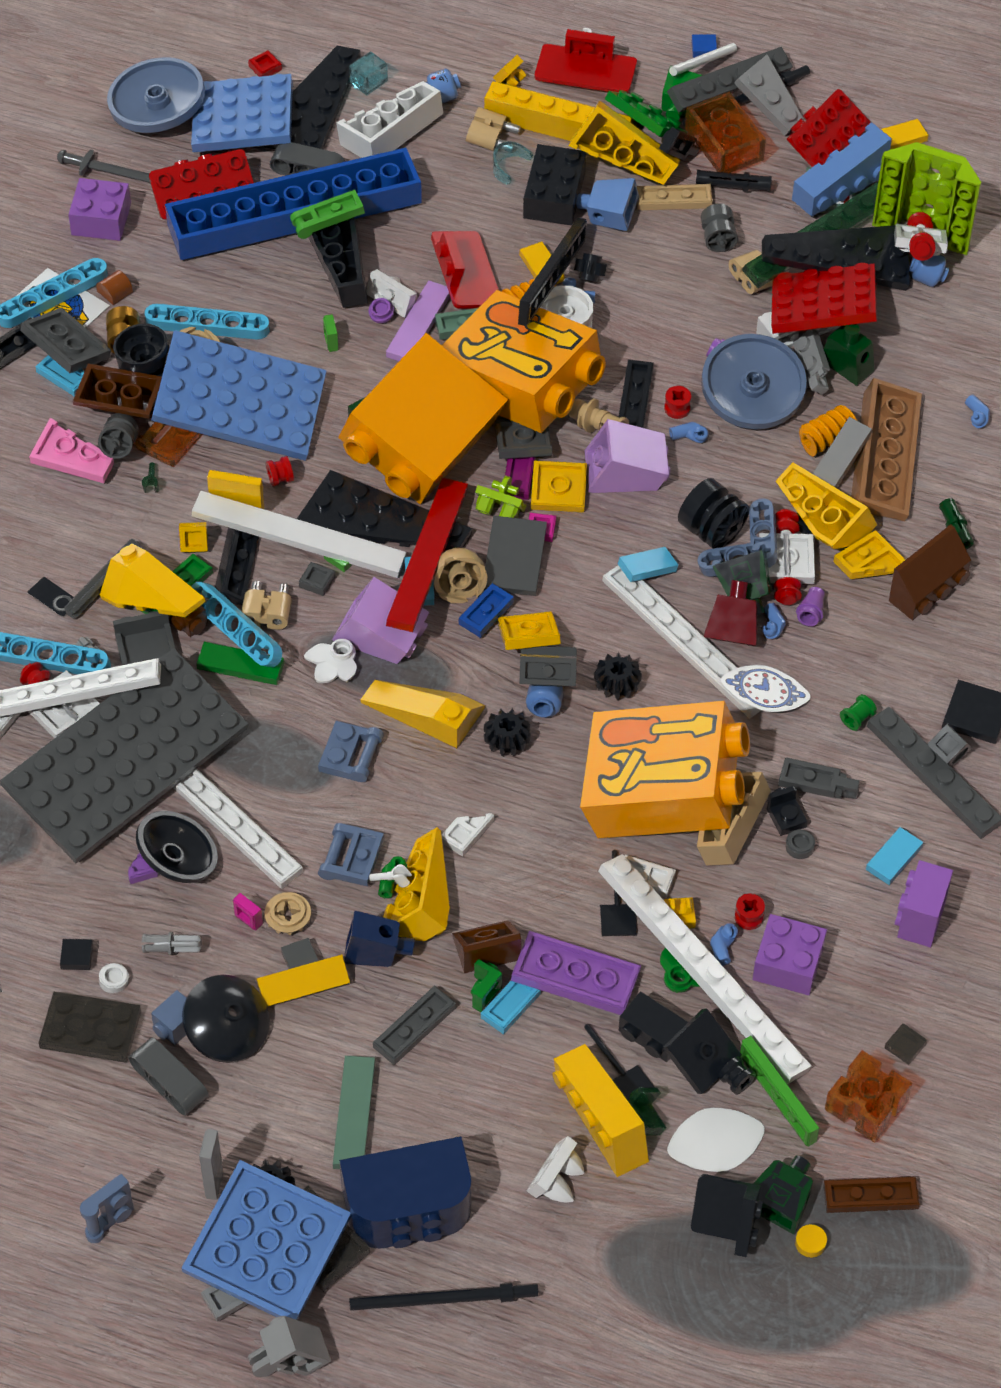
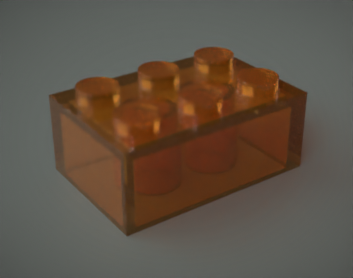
M730 92L686 107L685 129L689 134L697 138L696 144L717 172L731 173L764 160L766 138Z

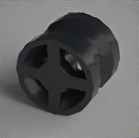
M739 1056L728 1061L718 1074V1078L723 1083H728L730 1090L735 1095L745 1091L756 1077V1073L751 1068H746L744 1061Z

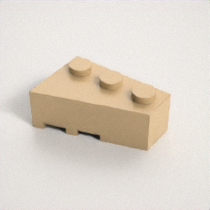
M763 772L742 773L745 787L744 802L742 805H732L730 829L699 831L697 848L706 866L735 863L771 791Z

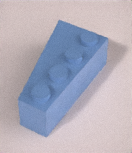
M871 122L865 127L866 132L860 137L854 135L848 140L849 145L840 152L836 149L829 154L823 165L820 163L816 164L795 180L792 201L812 217L821 211H825L835 203L845 200L851 194L879 181L882 155L884 151L890 150L892 138Z

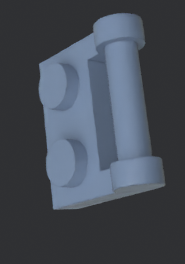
M335 721L318 765L319 772L365 782L369 775L368 767L377 744H380L383 739L384 732L376 727L368 729ZM360 740L366 741L358 765L352 767L351 763Z
M336 823L332 831L334 836L325 862L320 865L318 875L326 880L338 879L368 887L370 882L369 875L373 873L384 841V833ZM352 839L343 866H337L336 863L344 840Z
M122 1174L84 1200L80 1205L81 1216L85 1219L87 1225L85 1235L90 1243L101 1242L107 1229L115 1223L125 1221L134 1210L130 1185Z

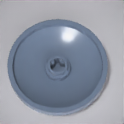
M170 57L153 58L139 62L118 75L109 88L107 103L113 119L125 129L141 133L161 132L184 123L198 111L205 97V86L200 72L191 63Z
M760 334L737 335L718 344L708 355L701 378L702 391L711 409L725 421L747 429L771 428L791 418L802 404L807 383L804 366L796 353L781 341Z

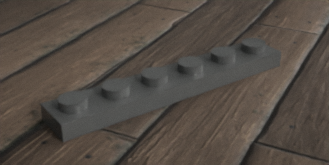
M781 46L675 85L667 93L679 113L740 90L734 84L735 81L765 55L769 56L779 75L787 70H791L793 66Z
M887 707L868 720L867 727L980 839L1001 826V816L890 707Z

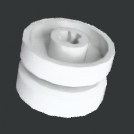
M573 286L554 287L541 308L592 328L593 302L590 296L582 289Z

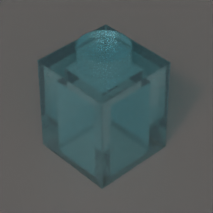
M371 51L349 66L350 84L366 96L388 81L387 63Z

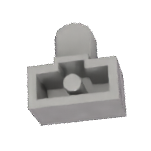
M287 1316L273 1319L269 1326L259 1331L264 1346L248 1355L253 1375L256 1377H267L277 1370L289 1375L297 1373L307 1376L331 1362L320 1327Z

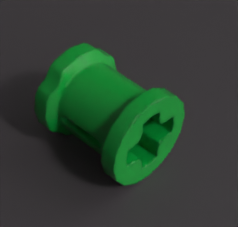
M861 694L856 698V702L852 706L844 708L840 712V718L845 726L856 731L861 727V723L865 719L876 714L877 707L870 698Z

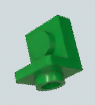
M478 959L474 964V977L478 980L471 990L472 1008L482 1012L501 990L502 973L495 965L484 963Z

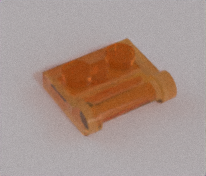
M154 422L144 435L137 437L134 445L143 453L174 468L202 434L172 426L155 445L151 443L152 440L166 424Z

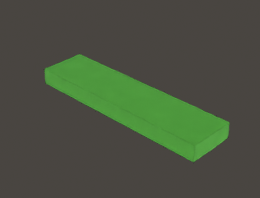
M752 1036L742 1040L740 1051L742 1060L748 1068H751L756 1073V1079L804 1144L809 1147L816 1143L819 1133L818 1125Z

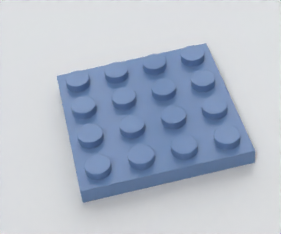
M291 74L253 76L250 78L212 82L204 81L205 97L201 107L193 115L191 139L193 152L291 143L293 88Z
M239 1160L181 1268L182 1272L275 1317L287 1316L298 1320L351 1218V1213Z

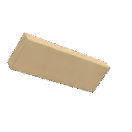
M711 184L637 186L639 193L637 210L705 209L712 205Z

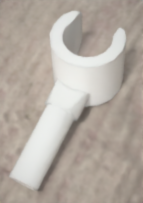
M399 864L391 872L370 874L369 879L370 881L395 880L403 888L410 884L406 877L412 876V874L404 865Z

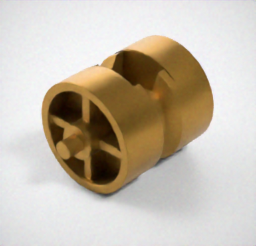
M118 306L112 308L106 314L107 346L111 349L112 353H114V340L119 333L130 326L140 324L139 313L134 308Z

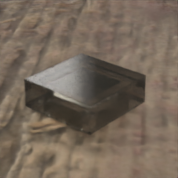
M902 1023L885 1043V1049L909 1065L926 1046L927 1039Z

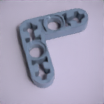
M758 499L750 505V543L708 549L698 556V565L703 575L708 577L717 576L713 566L722 563L723 558L725 561H728L736 555L744 556L762 549L766 550L768 568L776 563V514L770 500ZM761 510H764L765 520L760 518ZM767 529L770 531L766 537L756 536L761 530Z

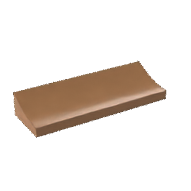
M876 378L872 379L863 394L860 423L870 427L873 432L856 457L851 497L867 506L872 515L905 522L909 516L922 393Z

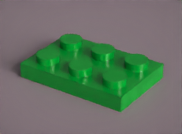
M619 90V92L608 91L605 97L606 101L660 137H663L671 127L687 132L679 127L681 124L679 121L669 116L667 118L661 115L663 111L652 104L648 106L643 102L644 98L637 93L631 92L629 94L623 90Z

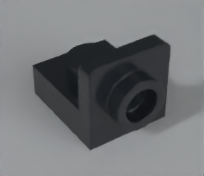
M795 786L778 788L768 795L767 811L780 836L789 834L794 830L807 828L808 821L796 800L797 790Z

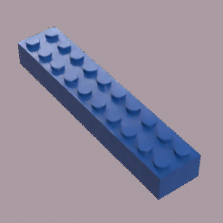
M402 148L165 204L167 225L179 258L184 260L296 233V227L293 226L290 220L293 212L352 190H356L365 211L364 214L356 216L355 219L422 203L421 180L407 148Z

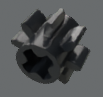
M583 253L582 259L576 258L574 270L580 272V279L597 282L598 276L605 277L607 264L601 263L602 256Z

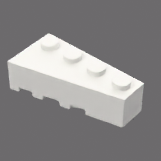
M422 81L397 93L396 98L393 100H382L376 103V108L366 113L364 110H361L354 114L355 118L347 122L345 119L336 122L340 145L361 158L397 149L443 114L440 90Z

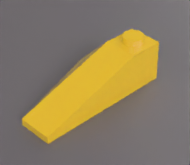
M794 462L776 480L777 485L814 537L833 549L849 547L870 534L877 526L867 506Z
M134 544L122 548L118 554L111 558L99 594L102 600L117 608H125L126 605L135 606L138 611L152 608L157 609L159 614L186 617L206 602L201 594L148 551Z
M374 680L360 699L362 704L455 748L459 747L485 709V705L459 693Z
M438 827L416 839L406 862L407 869L412 874V876L406 877L410 884L403 888L396 884L394 891L398 893L393 905H387L383 918L400 923L399 936L414 938L417 941H426L435 935L442 934L448 925L450 906L442 835Z

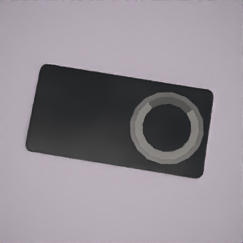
M46 577L41 578L27 591L28 594L62 617L66 615L64 607L74 598Z

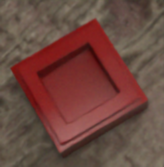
M269 50L248 60L249 67L259 77L272 76L282 70V64Z

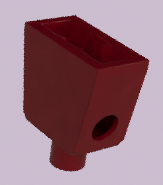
M732 580L730 595H717L704 637L757 645V600L746 599L748 582Z

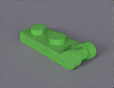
M352 190L295 211L291 214L290 220L293 226L296 227L298 237L306 239L311 236L312 232L364 214L365 211L356 190Z

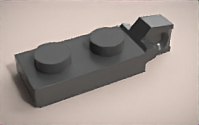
M786 757L778 786L784 788L795 786L798 791L841 799L842 796L844 798L856 799L860 780L846 778L847 775L841 773V769Z

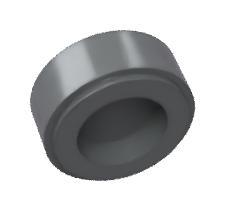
M794 830L787 836L786 851L796 859L808 858L814 851L815 839L806 830Z

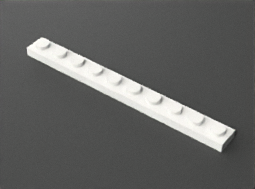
M621 854L601 864L598 872L744 1037L752 1036L786 1084L808 1073L811 1064L626 857Z

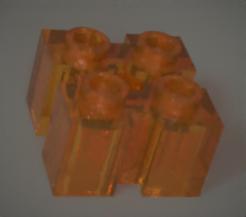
M861 1050L849 1065L846 1078L841 1075L828 1092L825 1110L844 1123L848 1118L856 1122L855 1130L875 1143L889 1126L891 1115L896 1117L909 1100L913 1083L894 1070L887 1075L881 1071L882 1063Z

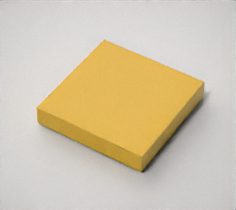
M534 461L531 510L584 512L587 463Z
M209 470L207 476L209 493L264 509L261 478Z
M551 611L498 618V626L505 650L561 644L560 634Z

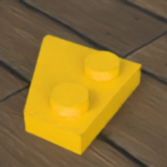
M876 530L834 555L833 560L850 579L894 574V568L905 561Z

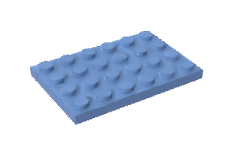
M174 330L151 421L306 461L326 370Z

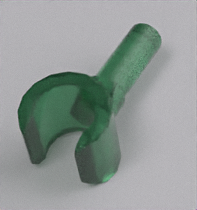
M154 462L149 463L148 476L142 480L144 493H146L148 485H154L155 493L159 491L158 481L155 477L156 464Z

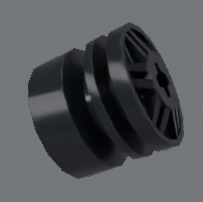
M136 324L120 332L113 345L119 369L162 377L170 348L165 332L152 324Z
M707 478L693 488L685 498L678 513V522L691 533L699 534V538L704 543L707 542L712 549L725 547L742 530L749 516L750 507L735 494H729V491L714 478Z

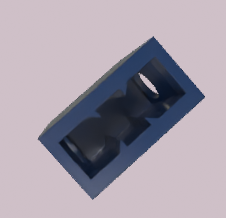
M354 911L346 939L344 962L345 964L392 966L395 953L412 956L414 938L399 936L400 923L398 921Z

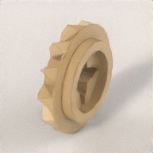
M284 892L275 895L268 901L264 916L268 927L273 928L277 934L283 932L291 935L298 930L302 932L303 927L309 924L311 907L303 896L293 892ZM286 906L289 907L291 914H293L290 921H287L285 916H283Z

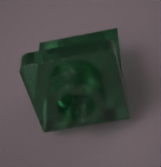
M640 1087L635 1089L629 1096L628 1102L644 1122L646 1136L661 1135L667 1128L652 1106V1103L661 1094L658 1088Z

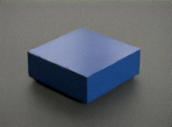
M692 34L693 58L717 49L716 34Z

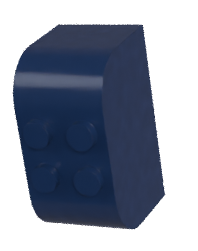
M461 1136L339 1160L341 1188L345 1207L351 1213L349 1226L354 1237L368 1247L378 1249L388 1247L404 1248L413 1242L423 1240L425 1242H434L443 1236L458 1232L469 1220L471 1214V1174Z

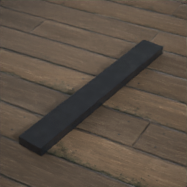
M576 219L521 298L518 325H529L584 244L587 226L586 219Z

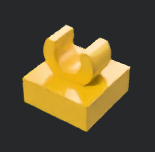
M517 54L493 79L501 83L506 79L507 84L516 86L518 81L514 76L520 81L526 77L525 72L518 68L524 61Z
M206 522L179 523L180 552L208 551Z
M693 897L664 899L689 929L696 927Z

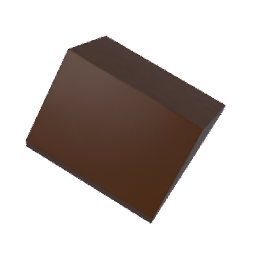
M509 920L452 933L464 973L473 972L474 964L478 959L484 963L498 966L517 961L521 952V935Z

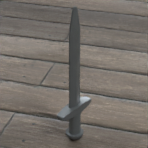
M61 150L57 154V160L60 164L69 163L80 166V176L84 175L89 168L150 182L149 173L93 160L94 150L88 151L84 157L67 153L66 150Z

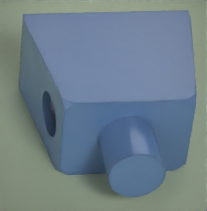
M635 178L597 180L593 185L591 194H578L576 200L577 208L587 209L592 224L627 231L639 198Z

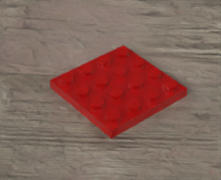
M858 263L855 266L849 267L833 266L828 271L819 272L816 269H808L800 273L783 272L773 276L772 334L877 322L875 263Z

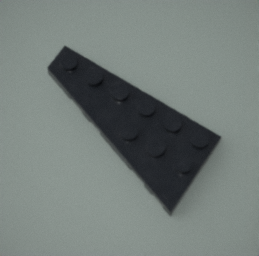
M337 45L292 92V143L324 149L361 57L359 49ZM275 144V145H264V146H260V147H265V148H270V149H275V150H276V147H277L278 144Z

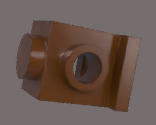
M199 606L186 617L168 615L169 623L172 622L177 630H183L189 637L198 635L207 626L206 610L202 606Z

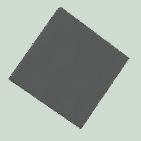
M509 419L495 420L499 459L552 456L549 427L542 433H539Z

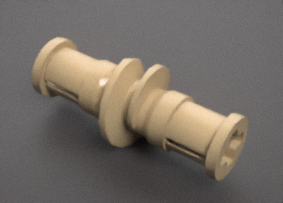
M575 398L573 406L567 414L577 420L579 428H583L588 433L594 432L595 429L600 430L607 419L629 424L627 418H619L612 415L609 411L599 409V400L594 398L588 404L582 399Z

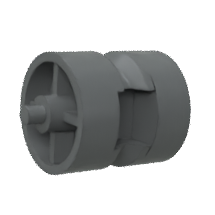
M713 204L706 207L700 216L706 247L714 252H725L732 249L738 242L732 209L725 204Z
M121 413L113 414L107 419L98 438V445L103 454L113 459H120L130 453L139 433V427L135 419L130 415Z

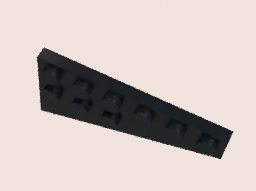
M895 225L765 235L762 239L763 262L802 270L816 269L818 272L828 271L833 266L849 267L855 266L858 263H875L876 285L904 291L909 286V253L899 250V247H895Z
M330 470L297 519L378 544H385L388 541L399 543V546L410 547V544L416 545L429 510ZM455 522L444 552L453 548H464L472 535V528Z

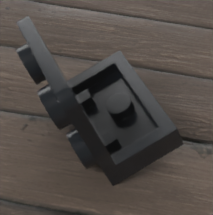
M708 1174L700 1175L692 1214V1231L736 1241L734 1255L747 1257L750 1246L756 1247L759 1229L754 1228L755 1218H761L764 1201L758 1200L761 1185Z

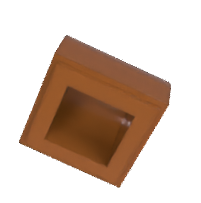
M120 270L115 271L96 284L97 292L112 305L133 292L130 280Z

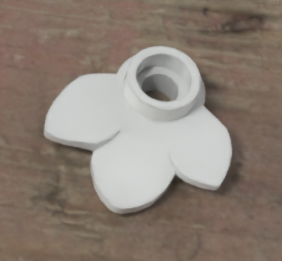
M337 639L331 645L317 644L304 655V659L317 665L314 673L317 683H329L337 677L348 682L353 678L357 670L356 663L354 662L356 650L354 645L347 639Z

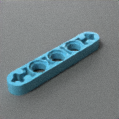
M100 258L89 259L0 304V326L4 328L14 327L28 318H32L95 286L108 276L106 262ZM71 279L80 280L78 284H68V281ZM49 290L58 291L54 296L46 295V292ZM27 301H35L36 305L32 307H26L24 306V303H26Z
M152 304L145 310L146 324L158 326L165 331H180L188 327H196L195 330L204 332V329L216 336L256 340L267 337L270 332L268 318L258 313L166 304ZM179 316L189 318L185 322H177L175 320ZM206 318L214 320V322L209 325H204L200 323L203 319ZM230 321H236L239 323V325L236 327H228L226 323Z
M196 582L191 586L199 594L202 592V595L209 598L208 601L205 600L206 602L201 605L206 610V617L255 662L266 667H275L280 663L282 649L279 644L214 586L203 582ZM218 603H221V604H222L221 614H220L219 616H216V615H215L216 605H217ZM237 617L239 625L238 628L235 631H233L231 628V623L233 619ZM254 632L255 642L252 646H249L248 637ZM261 649H269L268 654L265 651H262Z
M0 632V661L21 665L39 662L43 665V669L60 672L67 670L69 673L77 675L111 668L110 659L100 649ZM17 646H28L27 651L24 654H14V650ZM46 649L53 650V654L49 659H39L42 651ZM77 654L79 658L74 664H66L65 659L68 655ZM99 660L103 662L102 664H98L96 668H94L92 665V663H98Z

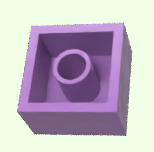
M79 178L68 214L71 235L121 241L131 206L129 183Z
M921 860L918 862L916 871L910 869L906 881V889L902 893L894 924L899 926L897 938L931 948L946 903L953 870Z
M770 914L755 960L752 980L810 995L823 952L827 929Z

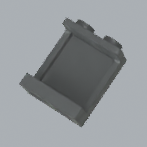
M152 611L148 614L123 617L113 621L122 665L159 659L172 648L176 650L169 617L166 614Z
M569 646L522 648L519 684L576 686L577 648Z

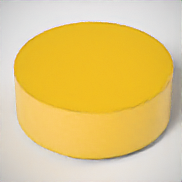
M809 1224L798 1230L795 1246L800 1254L813 1258L824 1252L827 1236L822 1228Z

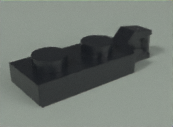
M671 127L663 135L662 144L659 147L665 153L685 160L688 154L696 157L700 150L698 146L694 145L697 138L674 127Z

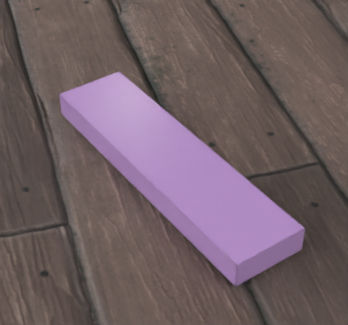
M428 280L387 348V358L400 361L425 333H429L435 323V314L441 313L450 298L447 286Z

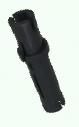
M697 169L696 184L743 189V192H748V189L771 191L772 176L750 175V172L736 174Z

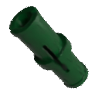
M953 498L943 500L939 504V509L946 520V528L950 524L954 526L966 550L971 548L974 540L966 527V518L960 514L956 501Z

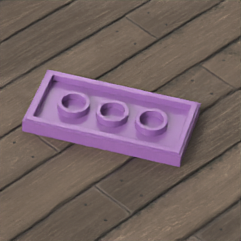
M529 931L512 972L511 981L621 1015L628 1006L641 965Z

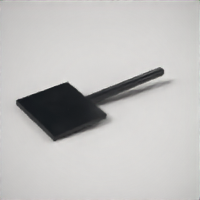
M617 850L612 851V859L618 856ZM614 890L615 904L600 905L601 935L637 936L636 914L627 904H620V896Z
M589 1024L584 1026L585 1030L620 1074V1076L613 1079V1082L633 1108L658 1094L656 1088L638 1065L625 1072Z

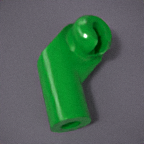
M401 856L393 857L384 866L381 873L391 872L399 864L407 868L405 859ZM380 880L378 895L382 898H391L394 884L396 883L395 880Z

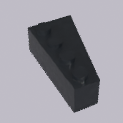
M355 217L312 232L308 238L342 307L368 304Z

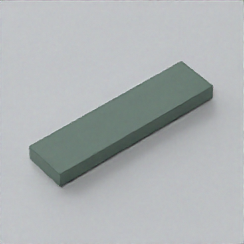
M345 1056L333 1169H340L339 1160L365 1155L375 1068L374 1057Z

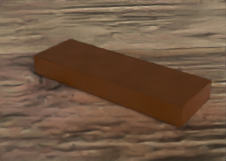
M916 1177L824 1180L823 1184L826 1213L919 1209L920 1205Z

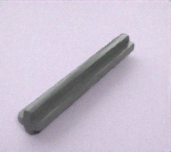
M130 539L122 547L124 548L126 546H129L130 544H134L141 548L140 543L138 541H135L134 539ZM110 560L64 607L68 616L73 619L77 618L100 594Z

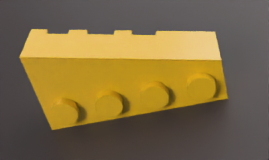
M601 101L597 103L568 145L574 149L585 151L596 158L599 157L607 160L618 167L629 169L638 175L663 185L680 161L679 158L660 150L659 143Z
M583 1044L554 1058L555 1072L552 1075L559 1089L563 1088L571 1106L577 1111L616 1177L648 1163L644 1122L587 1045Z

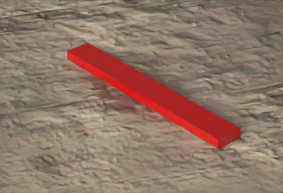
M442 478L387 617L386 626L409 632L414 631L433 582L438 561L444 553L467 493L468 483Z

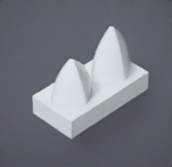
M378 269L371 272L366 289L367 295L373 299L385 298L393 304L394 312L404 318L407 317L418 298L417 292L402 285L399 277L388 276Z
M569 1136L559 1141L526 1191L535 1198L543 1194L558 1202H573L574 1198L570 1187L558 1173L562 1172L572 1176L584 1174L582 1161L574 1151L577 1142Z

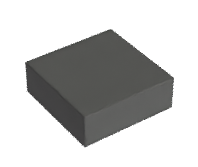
M310 562L299 580V587L324 596L335 578V571Z
M309 938L281 947V953L288 969L319 961Z

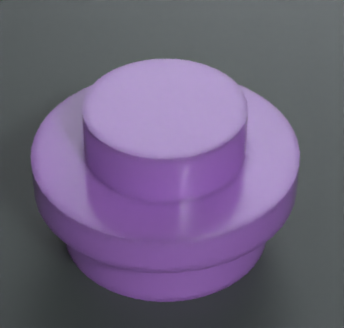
M377 298L369 306V316L377 323L388 322L394 315L393 304L385 298Z

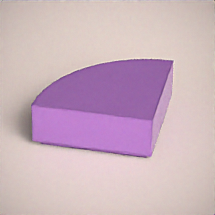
M140 853L128 869L129 882L134 884L158 877V873L145 862Z

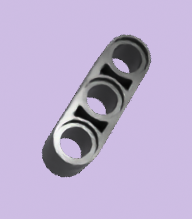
M291 142L277 145L269 165L274 172L286 176L345 162V159L336 152Z
M153 1037L128 1056L133 1068L184 1116L209 1096L207 1089L200 1080Z

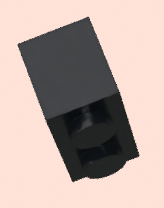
M640 991L620 1015L618 1031L628 1041H635L644 1047L652 1057L661 1058L668 1062L670 1057L662 1047L688 1022Z

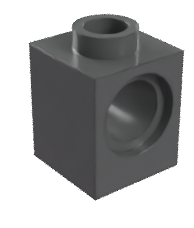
M948 724L927 744L951 767L972 748Z

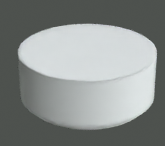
M111 963L105 965L99 972V985L105 992L118 993L128 985V971L120 964Z

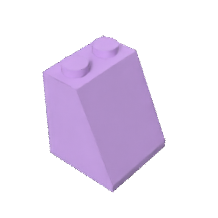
M607 419L584 450L585 462L587 463L588 492L657 491L663 482L668 480L670 475V467L667 460L668 446L666 445L665 434Z
M373 577L354 599L332 640L347 639L354 645L355 650L398 664L404 656L409 658L415 650L417 644L414 643L416 636L420 638L427 628L428 624L424 621L429 612L422 608L413 632L386 626L387 617L397 591Z

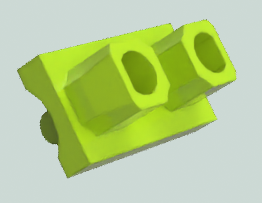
M505 476L502 482L493 480L491 487L498 489L499 492L477 485L475 491L478 495L476 510L480 513L491 515L494 504L497 503L503 505L499 516L517 518L519 512H525L527 505L523 503L522 499L508 495V493L517 495L519 488L511 486L512 477Z

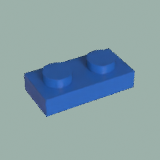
M492 583L459 617V625L481 638L514 603V596Z

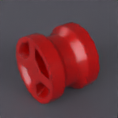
M684 386L669 388L665 394V413L671 418L682 419L690 413L691 392Z
M287 456L281 457L276 462L272 460L266 461V470L272 487L279 486L280 482L283 481L288 483L294 481L292 466Z
M752 893L740 896L736 902V924L745 930H754L760 927L765 911L764 900Z

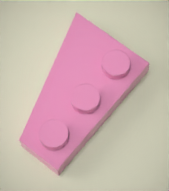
M52 418L49 419L29 456L30 463L100 483H105L114 465L113 458L103 454L92 443H85L76 437V433L71 430L58 426L57 421Z

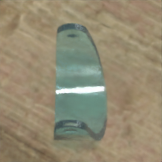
M503 142L494 149L493 173L504 184H510L511 178L499 167L498 163L508 157H521L526 160L533 158L531 151L516 142Z

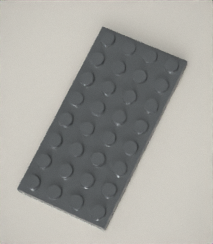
M174 648L159 658L161 664L159 685L112 694L0 780V785L75 864L248 729V723Z

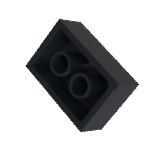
M537 144L523 197L524 219L573 225L577 208L576 200L581 192L586 172L585 151Z

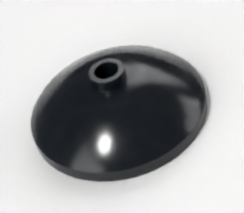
M157 811L147 815L137 828L136 844L145 862L161 876L176 882L196 883L206 879L215 869L218 860L215 843L209 833L193 819L177 812Z
M232 975L208 977L199 982L190 991L184 1002L182 1021L185 1033L191 1044L201 1054L212 1060L223 1063L245 1060L256 1053L267 1038L270 1017L265 1000L254 986L239 977ZM229 1009L236 1011V1017L230 1015Z

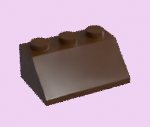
M88 363L72 402L76 406L150 419L153 415L162 377Z
M950 524L894 568L889 602L912 621L920 614L925 615L936 601L945 599L951 592V589L958 584H964L970 576L971 558L954 526Z

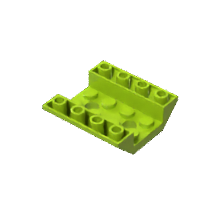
M915 142L884 151L872 226L900 224L902 219L908 221L912 214L924 212L931 217L933 229L946 230L947 249L967 256L981 181L966 157ZM932 169L939 170V173L934 172ZM926 204L932 205L933 208L928 207Z

